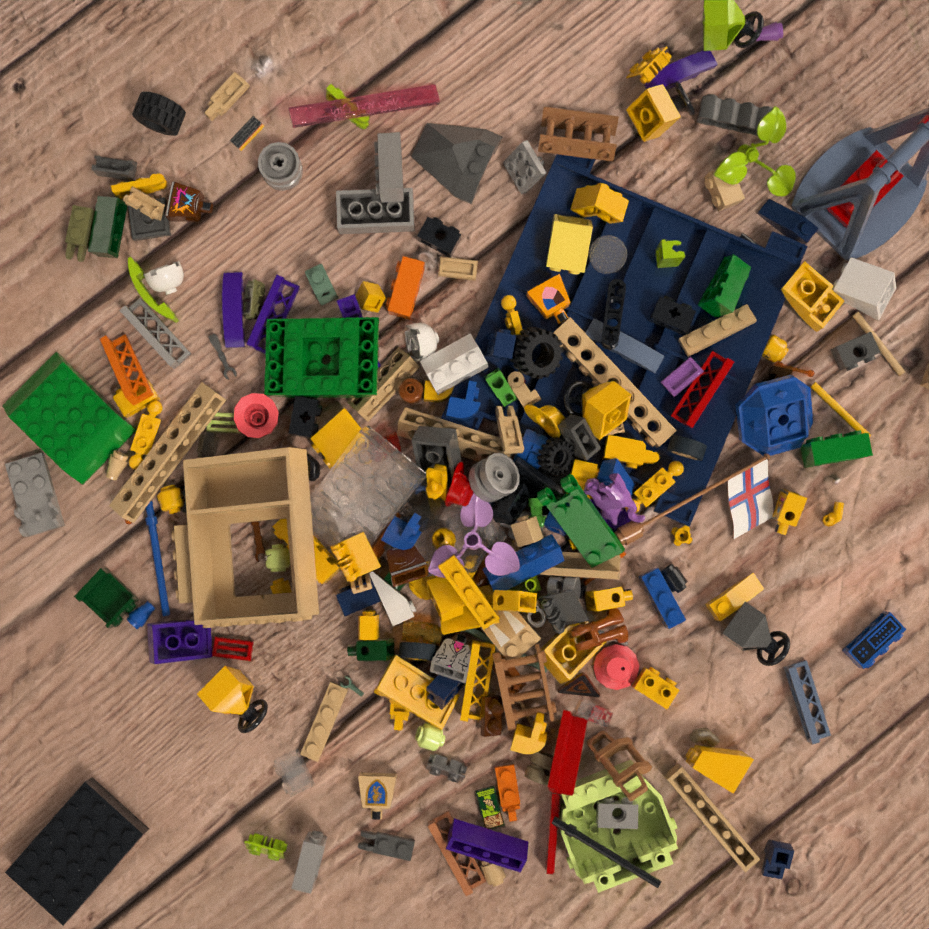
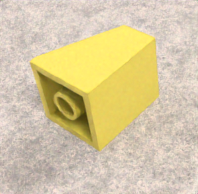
M557 214L553 215L546 267H550V270L560 272L561 269L569 270V273L576 275L580 274V272L585 273L593 229L591 220Z

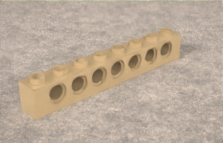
M571 317L553 332V334L558 336V340H561L562 345L560 347H563L567 352L566 356L572 362L576 361L580 366L579 370L585 376L589 375L592 378L594 386L606 383L608 380H615L617 384L631 394L627 418L633 422L631 425L638 433L642 432L646 436L645 441L651 447H660L677 431ZM575 338L578 341V345L570 346L568 339ZM588 352L591 355V359L583 360L581 353ZM594 367H603L604 373L601 375L596 374ZM635 408L643 410L642 417L635 416ZM648 422H654L656 424L657 428L655 432H652L648 429Z
M201 382L109 506L122 518L135 523L225 403L226 399Z

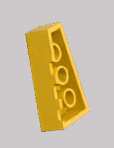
M284 518L277 521L272 527L275 529L273 533L280 540L283 539L288 544L286 547L289 550L287 519ZM313 535L316 579L319 583L325 584L341 568L337 560Z

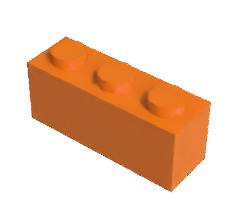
M405 256L402 257V261H398L396 266L398 275L391 284L393 293L391 297L387 298L385 308H388V314L411 320L425 270V262Z

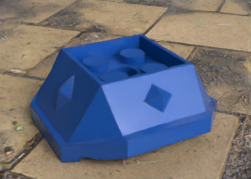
M793 375L757 383L746 393L743 399H740L735 404L739 440L762 456L766 453L772 456L801 448L804 440L809 436V430L813 424L811 388Z

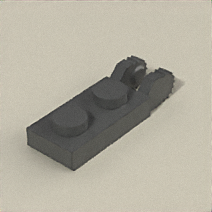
M366 830L361 831L362 837L375 839V844L362 842L358 844L359 849L411 861L415 840L378 831L377 833Z

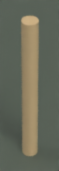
M859 312L854 314L852 317L866 334L872 332L881 354L898 376L905 373V370Z

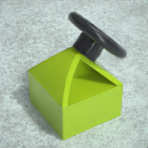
M704 0L703 50H727L733 40L739 48L751 46L763 30L764 18L762 14L752 11L744 16L734 0ZM757 18V19H758V26H757V29H756V32H755L753 25H754L755 19ZM745 35L751 37L746 42H741L739 40Z

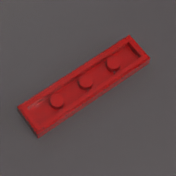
M551 792L546 874H553L555 871L558 827L551 823L554 817L558 818L560 794Z

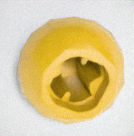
M439 528L432 535V545L435 549L444 545L453 547L455 545V534L449 528Z

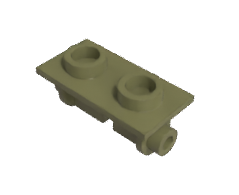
M255 279L248 281V284H246L245 298L251 300L250 302H244L243 315H245L244 319L252 320V318L257 320L263 307L265 284Z

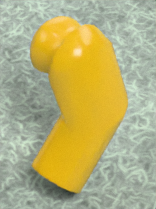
M834 502L833 512L825 515L822 519L825 526H833L841 521L844 503Z

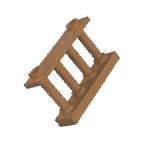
M544 107L541 127H547L546 135L540 134L538 152L613 162L617 144L610 143V136H615L619 116ZM554 128L564 129L565 137L553 136ZM573 131L584 132V140L572 139ZM592 133L602 134L603 141H591Z
M535 644L537 654L511 660L502 659L500 652L492 653L508 731L516 729L515 721H518L519 718L533 716L537 712H548L552 722L554 721L553 713H557L555 702L550 700L543 664L547 662L545 651L540 650L539 644ZM535 662L539 664L540 671L514 677L505 676L504 671H507L508 668ZM542 679L543 688L517 694L508 692V688L511 685ZM545 696L546 705L518 711L516 709L512 710L511 705L517 701Z

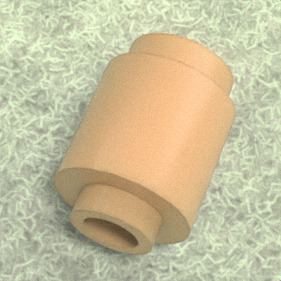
M480 861L482 864L480 867L488 885L495 887L504 882L503 879L506 875L501 866Z

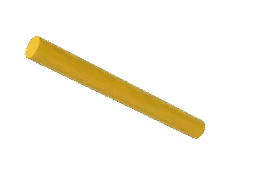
M814 382L810 386L855 431L861 430L862 434L869 433L819 384Z

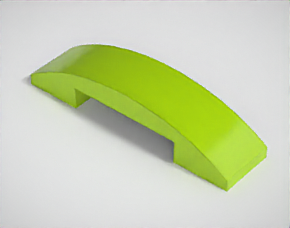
M132 257L128 258V268L132 282L143 300L166 319L175 323L179 322V319L165 302L158 305L141 282L145 278L144 271Z

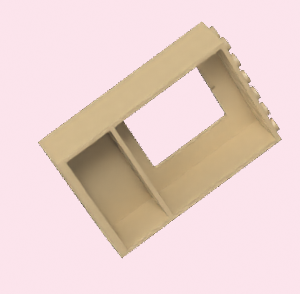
M287 447L183 460L194 624L202 625L203 628H212L215 626L266 624L269 622H296L312 619V615L319 614L306 449ZM287 519L292 592L264 595V599L263 595L236 597L230 525Z

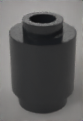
M673 563L660 571L671 592L676 591L679 593L687 587L685 585L688 582L687 579Z

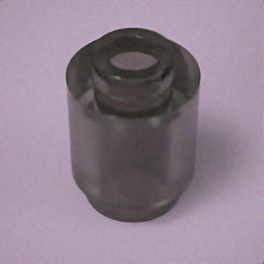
M205 431V435H200L197 452H199L198 457L216 456L220 439L216 437V433Z

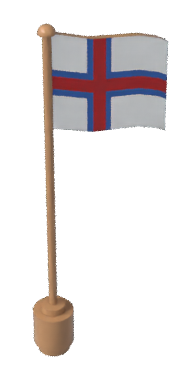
M764 454V457L642 524L631 520L617 528L614 534L622 545H629L643 537L642 532L645 531L643 527L727 481V501L733 523L732 539L739 537L773 518V499L768 480V461L770 460V455Z

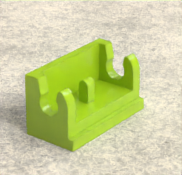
M665 239L660 241L656 248L657 268L677 267L685 258V253L682 251L675 252L672 249L674 245H681L680 241H666Z

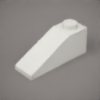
M373 571L369 573L393 626L415 616L414 612L417 610L412 600L408 601L403 594Z

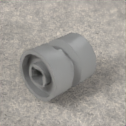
M550 576L547 586L548 595L574 590L579 600L581 593L579 577L567 576L564 579L563 576Z

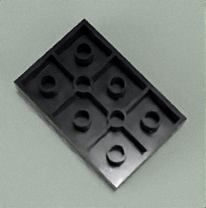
M91 777L80 786L5 873L64 926L146 834L149 828Z

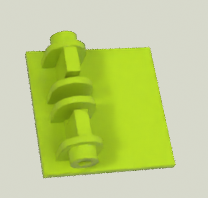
M254 833V835L250 834L248 841L244 842L250 854L260 856L261 853L266 854L269 859L274 861L284 859V852H286L288 847L285 841L275 839L273 848H271L274 838H271L267 847L268 836L264 839L263 835Z

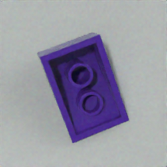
M194 620L147 623L150 663L162 664L213 657L211 628L195 625Z

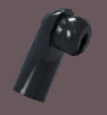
M307 453L309 481H316L320 476V464Z

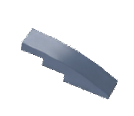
M593 319L586 331L589 338L601 344L603 323ZM609 332L608 343L612 342L613 333ZM622 332L619 335L618 346L610 350L620 355L623 359L653 373H656L664 359V355Z

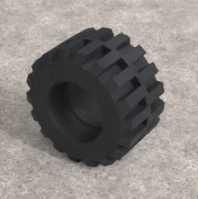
M144 91L140 93L132 115L139 123L153 131L176 136L179 133L186 112L171 99L157 93Z
M528 327L527 330H521V334L516 335L513 356L510 359L514 363V368L518 369V372L537 379L547 378L550 376L549 373L554 374L556 372L555 368H559L561 365L559 361L563 359V356H561L563 348L560 347L562 345L561 340H558V336L552 334L553 332L541 328ZM540 343V356L533 362V349Z

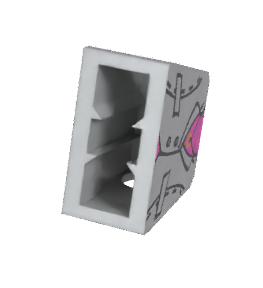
M456 635L455 640L445 639L432 659L430 672L466 683L472 649L470 645L466 644L467 638L463 635Z

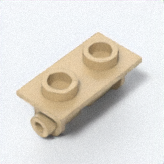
M132 186L130 195L126 194L123 198L125 204L136 210L140 209V212L149 216L152 220L158 219L161 221L165 205Z

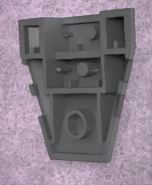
M427 123L411 157L435 177L441 185L447 188L454 197L472 205L479 190V183L503 137L487 129Z

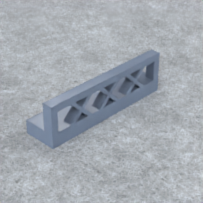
M804 660L785 666L784 671L807 742L811 744L820 743L819 739L831 736L808 662ZM801 666H803L805 670V675L802 680L799 678L796 669ZM804 684L809 686L811 689V693L808 698H806L803 690ZM810 703L817 707L814 717H812L809 709ZM816 721L822 724L823 733L817 734Z

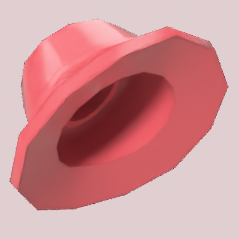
M251 393L242 397L234 408V422L240 433L248 438L260 439L272 433L278 424L279 411L274 401L265 394Z
M615 644L604 647L596 655L593 668L596 679L606 688L620 690L629 687L637 679L639 663L636 654L628 646Z

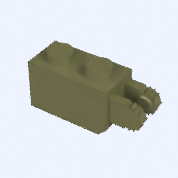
M72 206L65 240L67 243L65 257L68 260L73 258L75 247L79 248L77 254L78 261L82 262L85 260L95 214L92 208Z

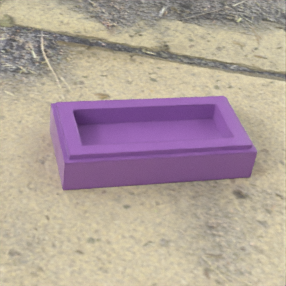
M690 356L661 383L675 397L704 371Z

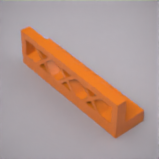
M125 334L113 341L107 335L100 338L125 398L134 406L153 396L154 393L128 336ZM125 342L124 351H117L116 346ZM126 357L132 358L130 366L123 364ZM133 371L139 372L136 381L130 380ZM139 386L145 387L147 391L137 396L136 392Z

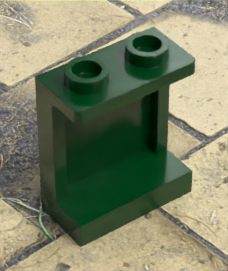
M100 568L74 596L79 602L83 601L106 623L105 626L107 628L118 627L124 620L122 617L127 612L131 613L137 607L136 602L139 600L107 568Z

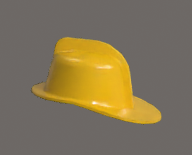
M529 404L524 406L528 417L543 428L549 436L560 438L561 434L557 425L566 418L556 407L546 405L537 408Z

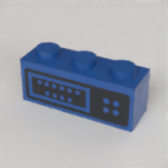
M654 568L638 576L665 628L671 629L686 621L659 568Z
M883 611L842 651L858 668L867 669L875 663L874 659L889 650L888 646L899 641L903 637L902 633L906 628L891 612Z

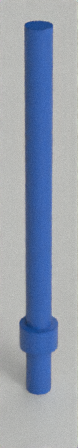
M150 501L146 507L147 518L145 520L146 526L149 527L162 616L170 615L156 527L158 520L154 514L153 501Z

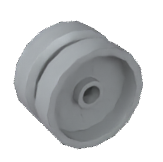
M282 142L271 143L263 148L259 155V171L270 187L275 190L285 191L298 185L302 178L303 167L298 153L292 146Z
M494 453L472 466L469 472L471 489L477 497L486 502H495L511 494L519 485L520 475L518 468L513 460L502 453Z

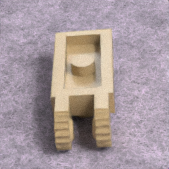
M496 406V419L503 453H523L524 445L514 407L508 406V416H504L502 407Z

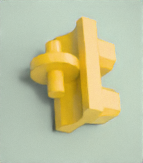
M435 464L434 468H427L426 493L428 498H441L445 501L448 493L447 467Z

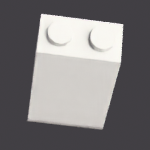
M851 257L849 262L843 265L842 275L839 279L835 280L832 290L844 300V303L876 320H880L896 290L895 273Z

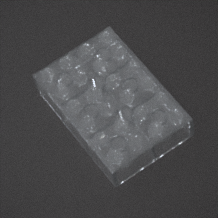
M369 425L364 427L310 496L313 533L329 546H333L364 532L372 547L393 518L397 516L427 478L426 473Z

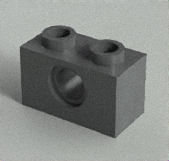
M872 332L831 349L839 370L846 368L847 371L858 367V362L864 361V363L875 360V355L881 353ZM853 349L859 351V357L853 354Z
M570 414L557 425L564 440L573 446L574 457L588 460L601 449L584 417Z

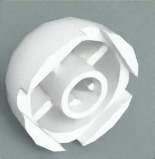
M180 261L173 262L172 265L167 264L148 271V273H144V277L154 291L165 292L168 295L177 291L176 287L182 283L184 273Z
M414 323L406 326L408 328L405 331L406 347L408 352L412 350L414 356L411 358L415 362L435 353L437 343H439V336L429 325Z

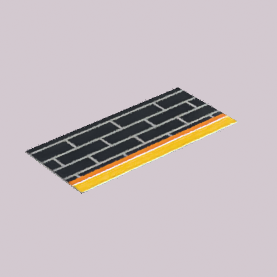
M252 116L230 141L242 151L264 128V125Z

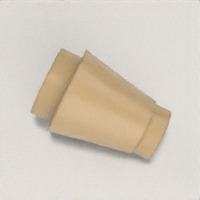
M114 451L113 454H110L106 477L117 480L129 462L127 460L129 456L120 451Z

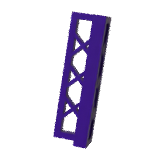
M276 275L248 339L247 345L250 348L266 354V349L258 346L261 340L266 338L264 332L267 326V319H287L300 286L286 281L284 277ZM285 285L294 289L292 295L286 298L282 294ZM284 303L286 308L284 313L276 315L274 310L276 305Z

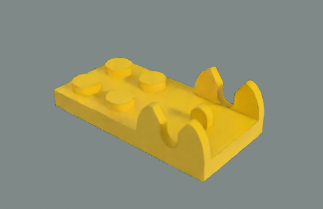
M397 655L392 656L388 667L374 689L375 694L389 698L391 704L402 706L440 730L446 724L460 696L456 694L441 710L439 706L427 697L430 693L426 691V688L434 679Z

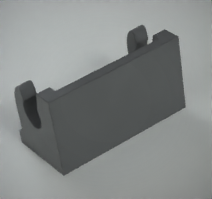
M99 155L94 156L97 163L92 165L91 170L97 176L135 181L137 162L105 158Z

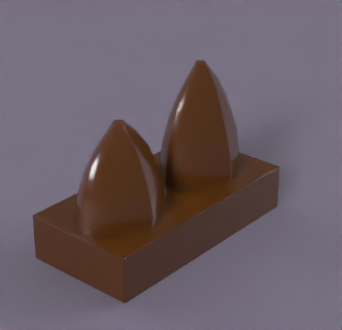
M499 695L481 696V736L483 737L501 735L504 708L502 706V697Z

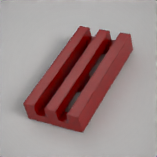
M215 637L212 656L252 661L254 641ZM218 642L248 645V648L218 645ZM217 650L246 652L247 656L219 653Z

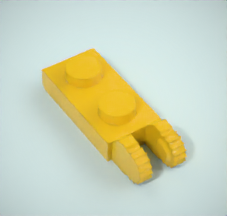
M157 173L152 174L150 178H138L131 182H119L117 185H112L111 189L115 197L123 199L126 194L130 195L132 186L145 194L164 190L167 188L168 183L162 174Z

